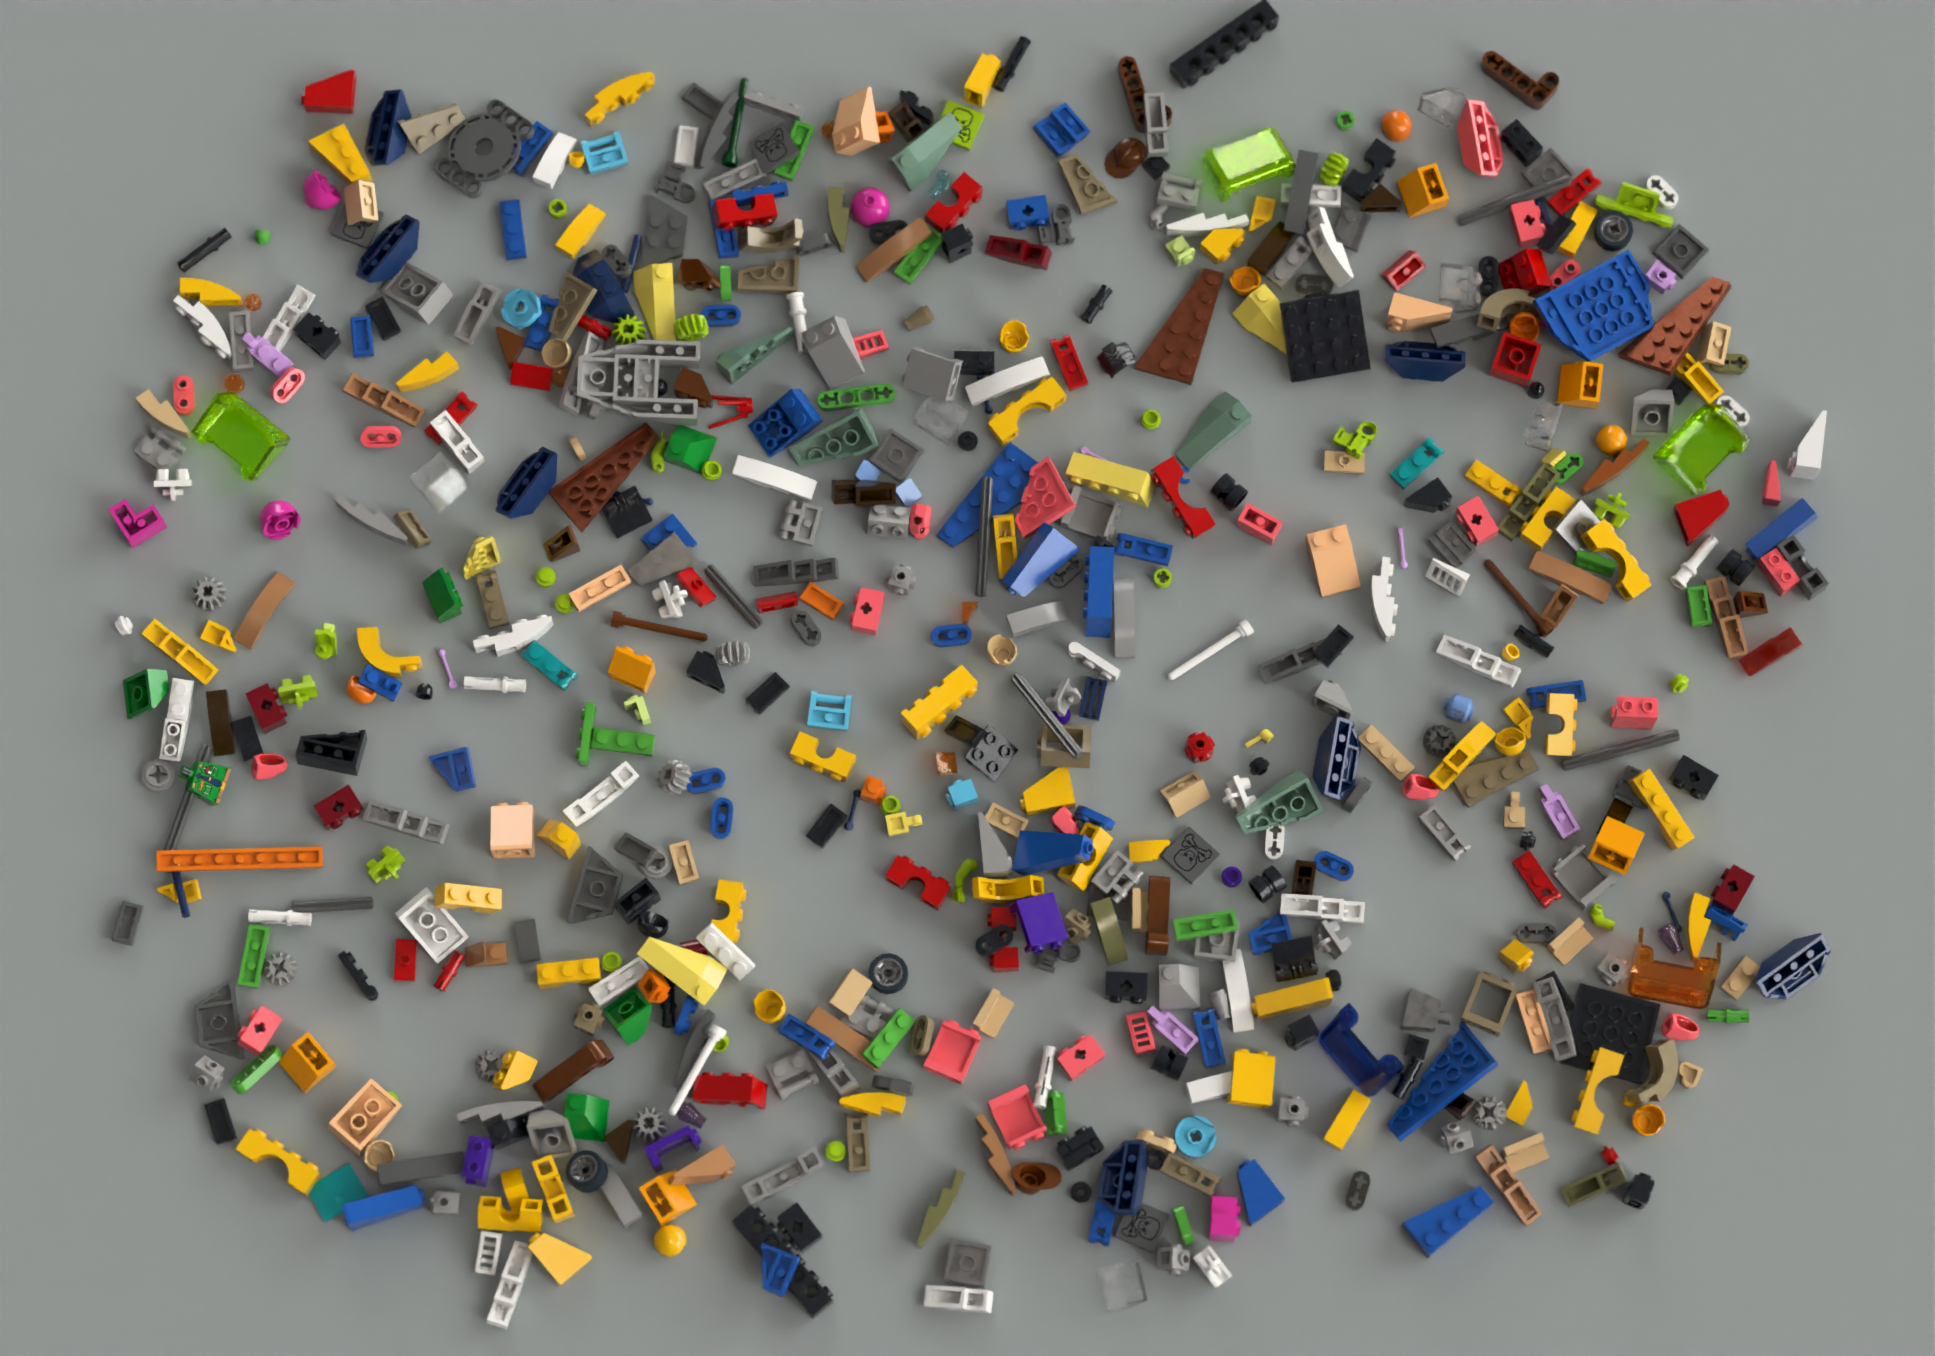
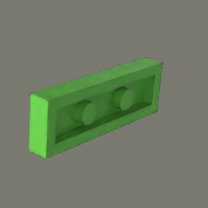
M796 120L790 136L800 155L775 169L774 175L793 182L815 131L814 126Z
M930 226L928 228L932 232V236L916 245V249L908 253L894 271V275L911 285L941 246V233Z
M586 702V708L582 707L581 720H584L583 727L579 728L578 739H581V747L576 749V759H579L580 766H588L596 712L595 702Z
M594 727L591 749L652 756L655 735Z
M1234 909L1173 920L1177 941L1238 931Z
M249 924L237 983L238 986L259 989L271 930L270 927Z
M901 1008L897 1009L861 1056L875 1069L879 1068L916 1021Z

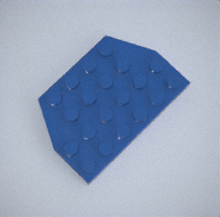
M1629 249L1532 302L1552 337L1586 362H1591L1654 327L1651 315L1652 306L1649 303L1648 295L1650 290L1649 283Z

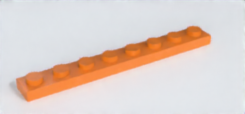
M323 847L156 851L157 872L323 868Z

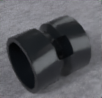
M1226 473L1216 482L1210 494L1218 500L1222 499L1223 505L1230 511H1233L1247 496L1248 490L1240 484L1236 485L1235 479Z
M1732 549L1716 569L1724 576L1730 575V580L1739 587L1755 566L1747 559L1741 560L1742 555Z
M1273 865L1262 872V877L1257 875L1248 881L1251 890L1262 903L1272 898L1273 892H1280L1287 887L1282 875Z
M1162 1045L1151 1069L1161 1074L1166 1072L1167 1077L1178 1081L1189 1057L1180 1052L1175 1054L1173 1049Z

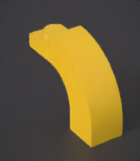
M378 627L357 628L360 650L370 666L394 678H402V670H405V672H416L417 669H422L420 656L393 657L386 654L380 647Z
M1028 875L1005 880L983 877L972 878L973 898L980 899L983 903H1014L1016 900L1045 894L1043 877Z

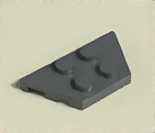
M649 195L641 268L651 264H663L669 259L682 257L684 252L687 216L653 195Z
M590 846L587 848L567 923L570 924L612 915L615 907L614 902L617 900L623 879V874Z
M230 980L224 987L214 991L207 999L195 1005L199 1042L202 1048L238 1059H245L244 1048L236 1044L240 1039L237 1034L241 1027L234 981Z

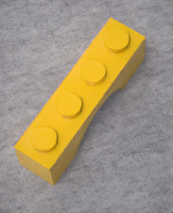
M1053 377L1049 379L1044 378L1037 384L1034 390L1024 392L1021 395V399L1016 403L1014 401L1009 403L1005 407V411L991 416L988 422V430L1003 447L1018 436L1017 421L1023 412L1031 408H1042L1051 412L1066 401L1067 394Z
M1604 519L1580 535L1591 552H1605L1617 562L1619 577L1615 587L1626 602L1632 600L1651 586L1649 577L1638 567L1637 560L1629 554L1623 540L1617 537L1611 523Z
M1650 769L1643 770L1627 781L1638 799L1642 800L1659 823L1661 834L1672 850L1679 849L1695 838Z
M1599 1047L1598 1051L1594 1050L1591 1062L1594 1063L1592 1070H1587L1584 1079L1587 1082L1585 1090L1581 1089L1577 1100L1581 1102L1579 1109H1574L1571 1121L1574 1122V1127L1598 1135L1604 1114L1595 1104L1594 1092L1601 1080L1608 1076L1618 1075L1624 1055Z
M249 1128L237 1146V1152L255 1164L269 1157L282 1160L288 1167V1184L308 1196L321 1177V1174L318 1172L319 1168L311 1162L303 1163L300 1161L302 1157L293 1151L290 1153L283 1150L284 1145L278 1141L273 1140L271 1142L267 1140V1135L261 1130L256 1129L253 1131Z

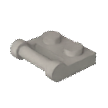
M1163 171L1157 204L1196 211L1202 179H1188L1169 175V172ZM1167 182L1193 187L1194 190L1167 185Z
M804 1049L766 1066L782 1100L788 1098L787 1095L812 1083L817 1084L820 1082ZM806 1071L808 1072L809 1076L783 1088L781 1083Z

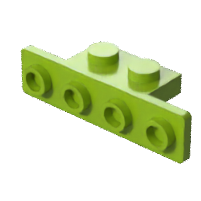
M1622 182L1617 200L1597 194L1595 204L1601 209H1612L1626 216H1634L1643 222H1654L1657 226L1663 228L1671 227L1674 217L1655 212L1660 193Z

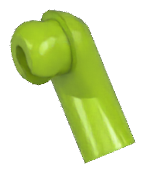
M1594 904L1590 908V916L1593 923L1598 927L1612 931L1615 921L1605 918L1602 912L1603 907L1600 904Z

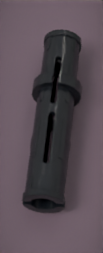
M1024 36L1019 37L1007 62L1000 68V74L993 84L994 89L1004 92L1009 80L1014 77V71L1031 44L1028 38Z
M224 227L211 238L208 237L206 242L177 262L178 266L185 273L214 250L215 252L219 250L218 247L233 237Z
M664 976L671 989L667 993L668 998L660 1004L662 1009V1027L674 1028L675 1009H677V1004L675 1003V983Z

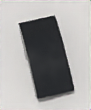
M901 90L900 101H906L914 115L922 123L931 126L933 122L932 111L925 106L919 107V98L915 93Z

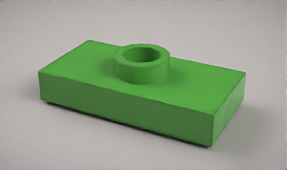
M1578 549L1573 562L1574 566L1608 577H1612L1617 564L1616 561L1604 558L1599 554H1592Z
M1707 586L1686 587L1691 628L1711 626L1713 623Z

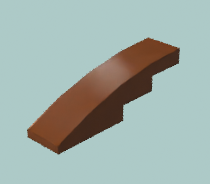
M1643 438L1632 452L1624 448L1613 463L1606 458L1582 487L1580 495L1589 494L1618 477L1643 454L1650 442Z

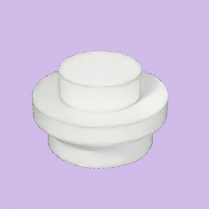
M118 617V620L115 621V626L120 634L123 636L131 634L133 625L129 618Z

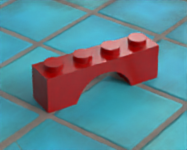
M1174 456L1151 470L1153 482L1156 485H1160L1163 490L1161 492L1163 498L1173 506L1172 512L1176 519H1181L1184 524L1182 528L1188 537L1191 536L1194 539L1216 525L1206 507L1194 508L1187 505L1181 499L1178 485L1184 471Z

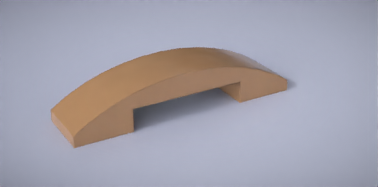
M278 572L266 585L248 611L234 640L252 650L262 635V629L282 599H286L296 583Z

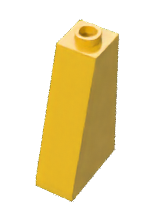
M1329 977L1254 996L1253 1003H1251L1252 1014L1257 1015V1020L1329 1006L1333 999Z

